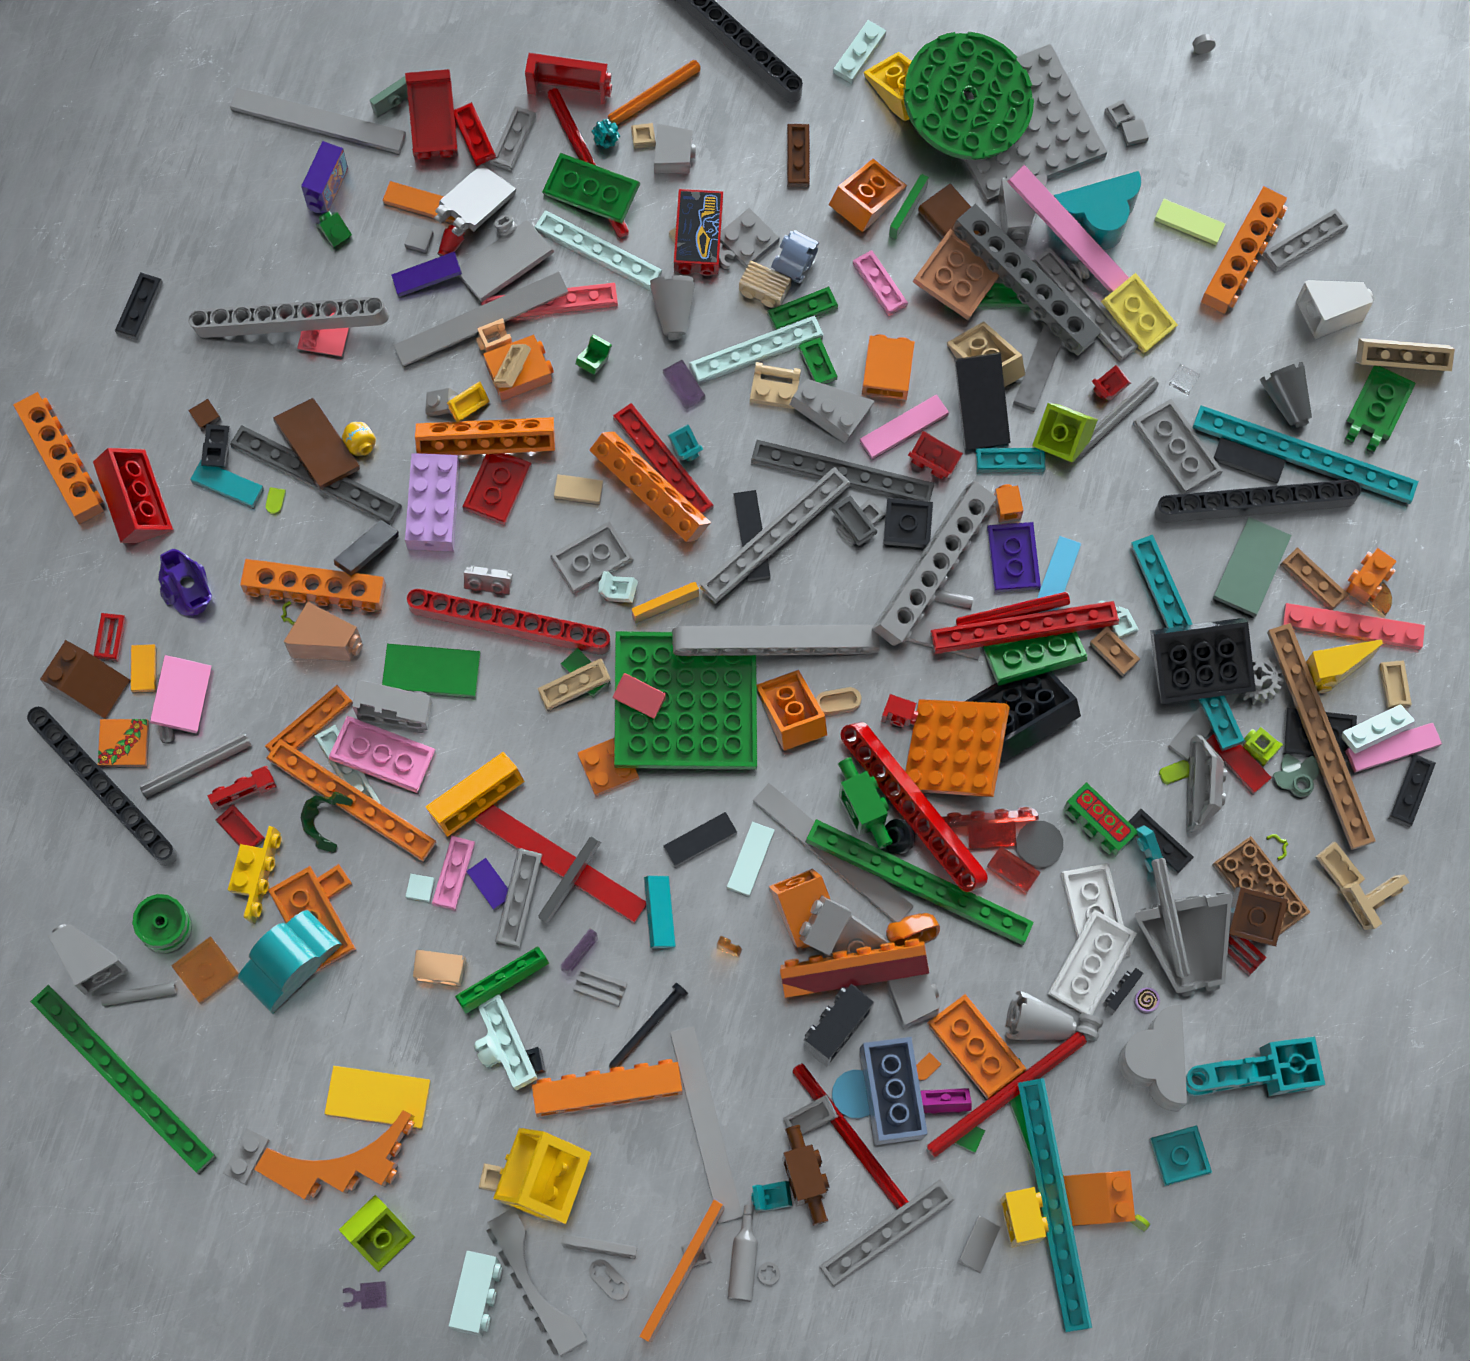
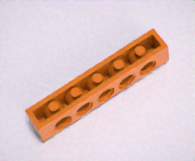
M1263 186L1208 285L1201 303L1223 314L1226 313L1229 307L1233 309L1239 298L1236 295L1238 289L1243 291L1249 280L1246 277L1248 271L1253 273L1258 263V260L1255 258L1258 253L1261 255L1264 253L1268 242L1265 241L1266 238L1273 236L1278 227L1275 224L1277 218L1282 220L1288 208L1284 206L1287 197ZM1265 213L1270 217H1264L1262 214ZM1252 231H1257L1260 235H1255ZM1242 249H1248L1251 253H1245ZM1232 267H1238L1241 271H1236ZM1227 284L1231 289H1226L1222 285Z
M36 392L13 404L78 524L104 512L100 505L104 501L98 490L92 491L90 485L94 483L88 472L82 473L80 466L83 463L78 454L72 455L69 448L73 447L67 434L61 435L59 430L63 427L57 416L52 417L49 411L53 409L47 398L42 399L39 393ZM45 417L42 422L36 423L38 418ZM55 436L53 440L46 441L47 437ZM65 454L64 458L56 460L58 455ZM69 473H75L74 477L70 479L66 478V476ZM86 491L84 496L76 497L79 492Z
M554 417L417 423L415 430L416 454L473 455L555 451Z
M614 431L602 433L589 449L594 456L686 542L698 540L711 522Z
M245 559L240 583L243 592L252 597L266 595L274 600L289 598L297 603L312 601L320 606L335 604L343 609L358 607L366 612L382 610L386 588L385 579L381 576L359 573L350 576L343 571ZM265 578H273L269 584H262ZM290 580L296 581L294 586L285 587L286 582ZM313 583L319 584L317 589L308 590L309 585ZM336 586L342 588L338 593H331V589ZM362 589L365 591L362 596L353 595L356 590Z

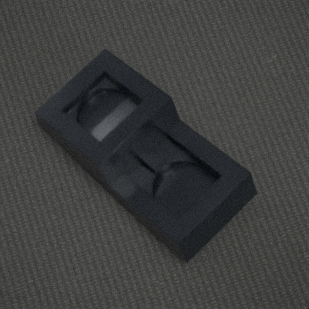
M206 424L201 466L225 468L230 426Z

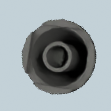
M1299 362L1297 368L1295 364L1276 370L1270 373L1271 377L1267 380L1265 376L1260 379L1261 384L1290 426L1295 425L1296 428H1300L1309 424L1308 419L1312 418L1303 362Z

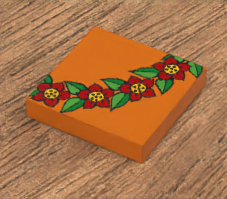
M100 719L98 766L147 767L149 720Z

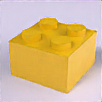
M1035 1187L1005 1193L1000 1200L1011 1247L1015 1248L1041 1242L1046 1237V1232H1049L1046 1217L1042 1218L1040 1208L1043 1207L1040 1192L1036 1193Z

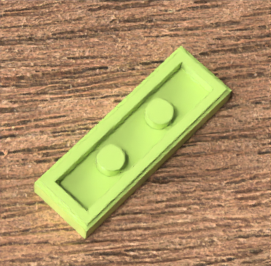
M1163 199L1155 217L1157 222L1214 245H1217L1225 227L1223 222L1166 199Z

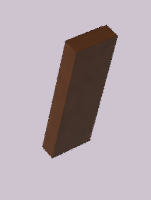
M787 124V187H809V124Z

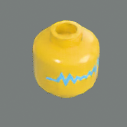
M363 422L348 424L342 434L343 442L351 454L355 456L369 454L376 444V437L367 424Z

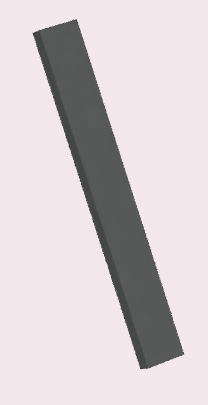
M243 425L240 426L230 443L231 447L319 490L293 450ZM347 477L319 490L379 521H384L390 526L402 508L400 503Z
M756 440L751 458V463L818 480L835 467L850 482L849 487L896 499L930 502L935 484L761 440Z

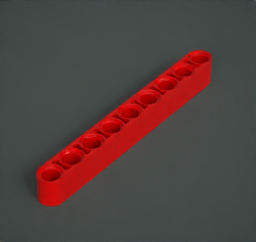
M413 589L407 595L409 609L417 616L574 650L578 648L580 651L597 655L606 654L611 647L609 632L600 627L424 589ZM416 599L424 600L419 606L412 604ZM438 604L447 605L444 610L438 611L435 609ZM466 608L469 610L468 614L464 616L458 614L460 609ZM485 613L492 615L489 620H482L480 618ZM507 618L515 620L512 625L503 624ZM530 623L538 625L534 630H528L526 626ZM552 628L560 630V633L557 635H551L548 632ZM575 633H581L583 635V637L580 640H574L571 638V636ZM597 638H604L606 640L602 645L594 643Z
M863 722L845 725L840 733L842 742L868 772L870 777L874 776L878 787L959 888L965 892H970L984 887L988 880L986 871L870 727Z

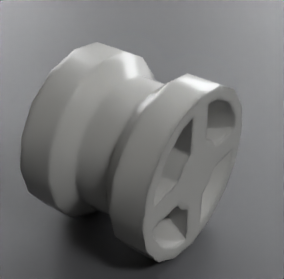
M1081 1013L1079 1017L1081 1022L1076 1027L1075 1033L1081 1032L1086 1039L1097 1041L1099 1037L1098 1030L1102 1027L1104 1021L1096 1016Z

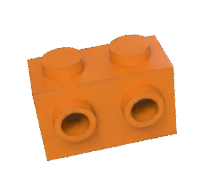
M1379 548L1373 554L1368 552L1361 561V564L1364 565L1360 571L1355 569L1349 577L1348 581L1351 584L1346 592L1364 605L1370 597L1375 599L1382 590V587L1379 586L1383 580L1388 582L1396 571L1392 567L1397 561Z

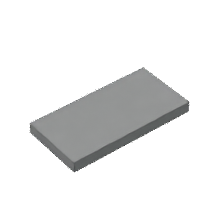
M526 220L518 225L513 233L502 236L460 265L462 274L459 277L475 296L483 302L552 255L554 250L531 223Z
M1172 399L1133 421L1137 431L1182 494L1190 493L1222 474L1223 470Z

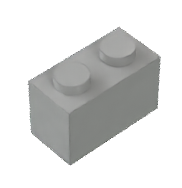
M821 895L820 899L813 903L810 911L812 915L808 922L805 921L799 932L801 935L799 939L805 944L830 955L852 912L848 908Z

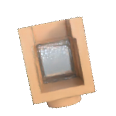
M503 318L477 328L479 337L476 338L480 350L485 349L486 352L512 343L510 334H507Z

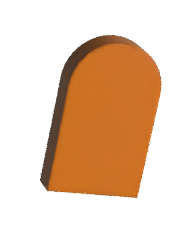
M930 1052L916 1065L919 1081L928 1079L942 1065Z

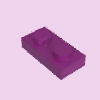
M969 1088L921 1090L924 1113L972 1111Z

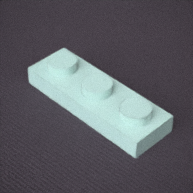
M867 20L834 67L833 73L852 84L885 37L886 30Z
M1399 705L1343 731L1341 738L1356 754L1413 727L1415 720L1402 705Z

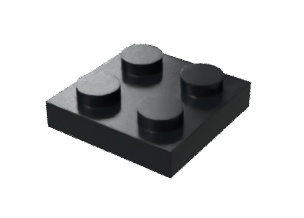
M887 498L883 544L926 548L931 538L933 502Z

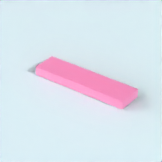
M936 394L860 438V443L870 458L874 459L948 416L949 412Z
M1429 723L1401 732L1356 754L1351 748L1345 752L1354 773L1439 747L1442 742L1434 724Z

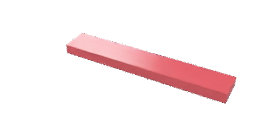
M615 283L567 288L568 294L514 318L618 306ZM505 295L491 296L483 302H481V305L487 304Z

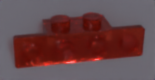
M1020 807L1016 811L1001 808L991 813L977 810L967 815L952 812L942 818L950 827L967 826L968 848L973 849L1016 845L1015 822L1039 820V815L1036 809H1032V807Z

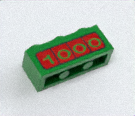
M1087 782L1067 800L1064 806L1066 814L1072 820H1078L1083 825V830L1086 834L1098 839L1101 842L1100 846L1108 854L1112 853L1115 857L1137 835V830Z

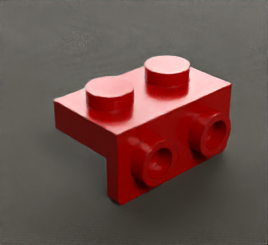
M923 431L908 456L912 458L911 462L921 468L925 465L932 469L931 474L943 479L944 476L947 478L951 477L964 453Z

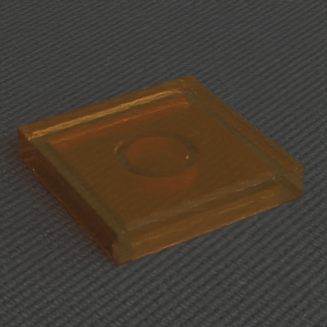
M211 936L171 965L200 1004L204 1003L239 975L238 971Z

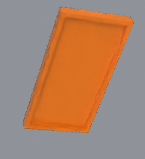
M713 1200L641 1332L639 1337L653 1342L725 1209L720 1202Z

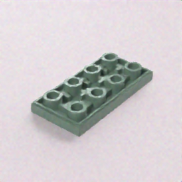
M1249 517L1213 599L1256 617L1292 535Z

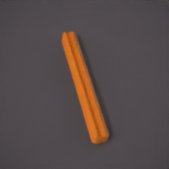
M696 60L690 61L608 115L609 122H615L616 125L620 124L701 70L700 64Z

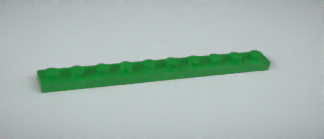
M817 819L805 841L807 844L1021 945H1024L1033 926L1034 922L972 892H965L953 883Z
M47 985L30 1001L197 1174L216 1157L50 985Z

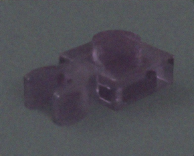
M385 1281L360 1283V1291H356L353 1288L343 1289L344 1294L351 1293L353 1295L351 1302L343 1303L344 1307L352 1308L357 1303H361L362 1310L387 1308Z

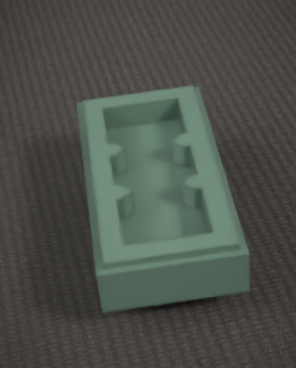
M405 76L370 99L373 113L377 117L398 106L401 101L408 97Z

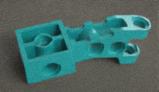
M1313 1036L1269 1042L1259 1048L1261 1057L1194 1066L1186 1075V1092L1188 1095L1198 1097L1219 1091L1267 1084L1269 1096L1315 1090L1326 1085L1316 1038ZM1192 1077L1200 1078L1203 1085L1194 1084Z

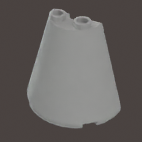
M1219 892L1216 893L1217 896L1212 897L1210 894H1202L1174 900L1190 975L1185 977H1177L1175 973L1161 904L1152 905V909L1146 910V908L1135 911V917L1176 993H1182V996L1196 994V989L1205 987L1206 991L1218 990L1220 985L1225 984L1232 902L1231 893Z

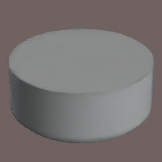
M1203 34L1196 37L1192 45L1195 53L1204 54L1213 50L1216 43L1212 35Z

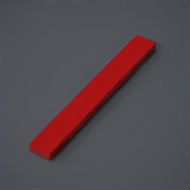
M1114 601L934 629L931 630L930 634L934 652L939 654L1119 625V618Z
M491 805L484 810L475 820L476 824L517 850L521 848L542 854L540 864L561 878L564 877L576 859L574 855L495 805ZM588 864L574 884V886L634 924L646 908L645 900Z

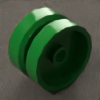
M155 894L149 896L138 904L133 913L132 924L135 934L147 948L155 952L169 953L178 950L186 943L191 934L192 923L188 912L177 899L169 895Z

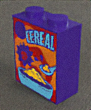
M322 141L301 185L306 205L313 212L326 213L330 210L348 171V165L342 147Z

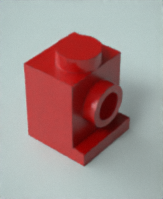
M890 694L881 722L886 723L888 719L891 720L892 724L899 727L909 726L910 724L915 725L919 713L915 711L917 703Z

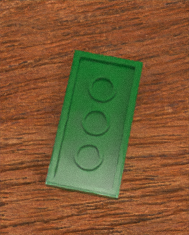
M560 153L542 193L548 197L623 224L638 191L640 182Z
M1077 632L983 646V651L998 686L1087 661L1088 657Z
M387 643L382 685L410 692L421 691L432 695L476 698L481 652Z

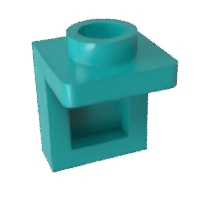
M689 424L667 435L680 460L686 459L687 462L694 460L700 456L698 452L704 450L702 445L698 444Z
M789 1181L752 1186L751 1199L755 1209L758 1211H771L793 1206Z

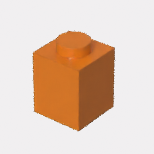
M1005 484L995 489L994 495L997 498L994 503L998 522L1021 519L1024 510L1018 485Z

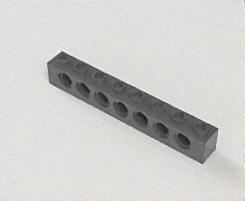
M976 203L956 220L952 228L955 235L970 245L973 254L980 256L988 269L999 275L1003 284L1011 288L1017 294L1018 299L1023 304H1027L1033 310L1034 315L1049 326L1051 333L1058 336L1065 343L1069 351L1079 356L1098 338L1102 331ZM974 231H979L982 236L976 235ZM989 247H995L998 252L992 251ZM1005 263H1011L1014 268H1009ZM1021 278L1027 279L1030 284L1023 283ZM1036 294L1044 296L1045 300L1039 299ZM1052 310L1058 311L1061 316L1055 315ZM1068 326L1074 327L1077 332H1072Z

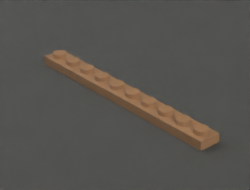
M1289 623L1269 629L1267 634L1283 671L1282 673L1350 848L1354 850L1373 844L1376 840L1292 625Z

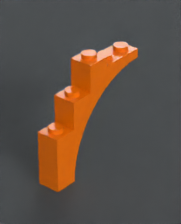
M402 1110L396 1121L377 1140L355 1153L340 1158L318 1161L301 1160L266 1148L254 1170L305 1200L316 1197L322 1186L319 1184L321 1180L343 1193H348L349 1190L353 1191L360 1180L357 1177L359 1173L382 1186H386L387 1183L391 1184L398 1173L395 1170L398 1164L392 1162L390 1158L391 1156L396 1157L402 1147L400 1141L404 1134L409 1135L415 1125L413 1119L415 1116Z

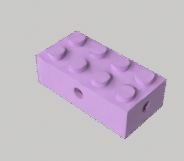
M411 453L405 542L408 550L454 551L460 471L458 455Z

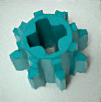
M603 119L601 122L598 121L591 131L596 145L600 144L604 149L610 146L614 147L616 141L620 138L618 126L615 122H609L608 119Z

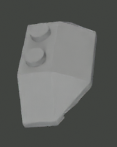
M1200 735L1191 738L1186 827V832L1188 833L1198 830L1221 810L1226 799V794L1223 791V782L1226 781L1227 776L1224 761L1203 736Z

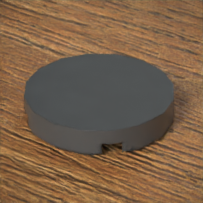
M1046 821L1027 823L1020 830L1016 838L1018 856L1025 864L1033 868L1053 865L1060 858L1063 851V837L1060 831L1053 824Z

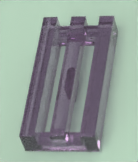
M590 928L560 965L561 971L566 975H570L598 940L597 933Z

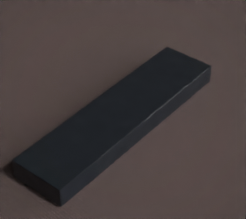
M756 490L733 493L742 547L763 530ZM768 558L747 576L748 582L770 579Z

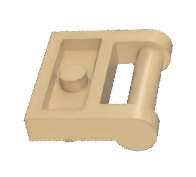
M756 362L750 402L795 409L789 404L798 390L801 369L794 368V370L765 366L761 362ZM761 374L792 379V384L761 379Z

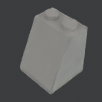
M1047 175L1035 176L1046 187ZM1003 178L998 196L1001 230L1021 248L1027 244L1037 213L1007 182L1010 178Z
M70 923L57 926L52 930L53 933L48 935L74 985L84 995L128 971L127 967L117 956Z

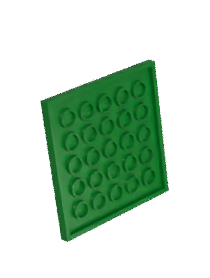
M615 632V691L623 674L626 673L665 693L666 699L655 719L615 700L614 768L757 770L756 655L678 656L673 653L672 632Z

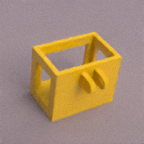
M519 1128L510 1154H506V1165L504 1169L500 1170L501 1178L493 1199L539 1219L566 1224L591 1152L547 1132Z

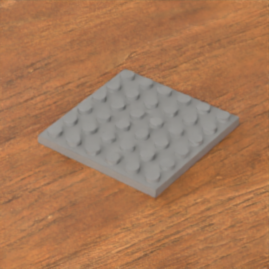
M1051 44L1017 56V61L1023 69H1026L1030 77L1032 98H1034V108L1030 123L1020 139L1007 151L997 156L981 160L964 159L986 203L998 199L1002 179L1011 178L1023 165L1034 176L1047 175V179L1107 155L1103 142ZM964 92L967 101L974 99V95L971 92Z

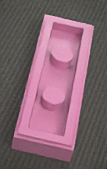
M872 250L853 260L854 267L888 316L908 305L907 300Z
M451 836L433 897V906L456 911L475 841Z

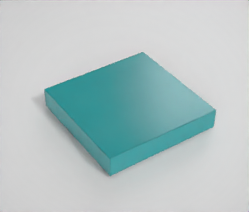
M1197 1125L1149 1139L1164 1187L1212 1173Z

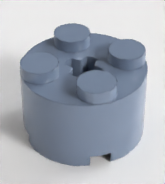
M791 231L788 236H784L780 244V248H782L781 254L775 257L771 268L800 284L805 278L802 273L811 268L819 249L817 246L820 243L797 231Z

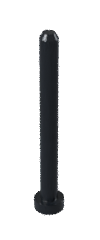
M675 983L672 986L674 991L609 1063L610 1068L620 1067L681 996L685 998L689 994L681 985Z

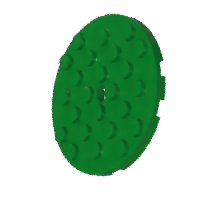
M975 32L946 33L926 43L911 61L903 86L905 108L915 129L934 148L960 159H987L1007 151L1026 131L1034 108L1030 77L1026 69H1023L1017 61L1018 57L996 39ZM964 92H971L974 95V99L967 101Z

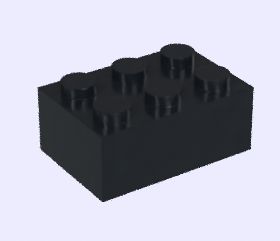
M852 984L847 989L843 987L838 992L834 1001L835 1005L832 1008L828 1005L820 1015L819 1025L817 1027L812 1025L805 1034L804 1050L826 1067H828L871 1013L874 1005L873 1000Z

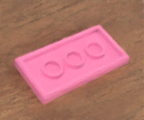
M347 716L329 755V760L418 793L435 754V749Z

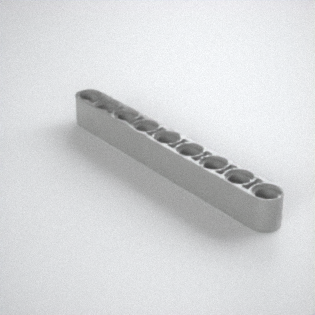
M361 297L198 309L191 312L188 317V323L198 336L209 338L378 326L386 323L390 315L380 298Z
M874 625L680 626L672 629L673 653L678 656L874 654L880 651L879 634L872 630Z

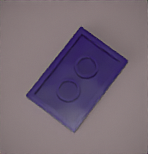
M1034 523L987 525L994 593L1040 590L1041 583Z

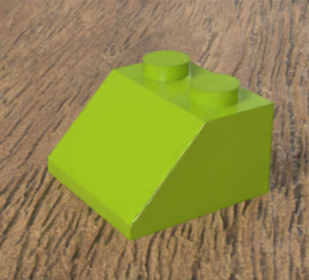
M1047 403L1032 446L1074 462L1090 442L1098 419L1060 404Z
M376 1194L338 1229L378 1272L415 1237Z

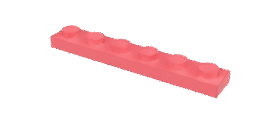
M1286 603L1284 606L1282 625L1291 623L1293 630L1363 641L1382 639L1383 644L1419 650L1423 647L1425 625L1289 603Z

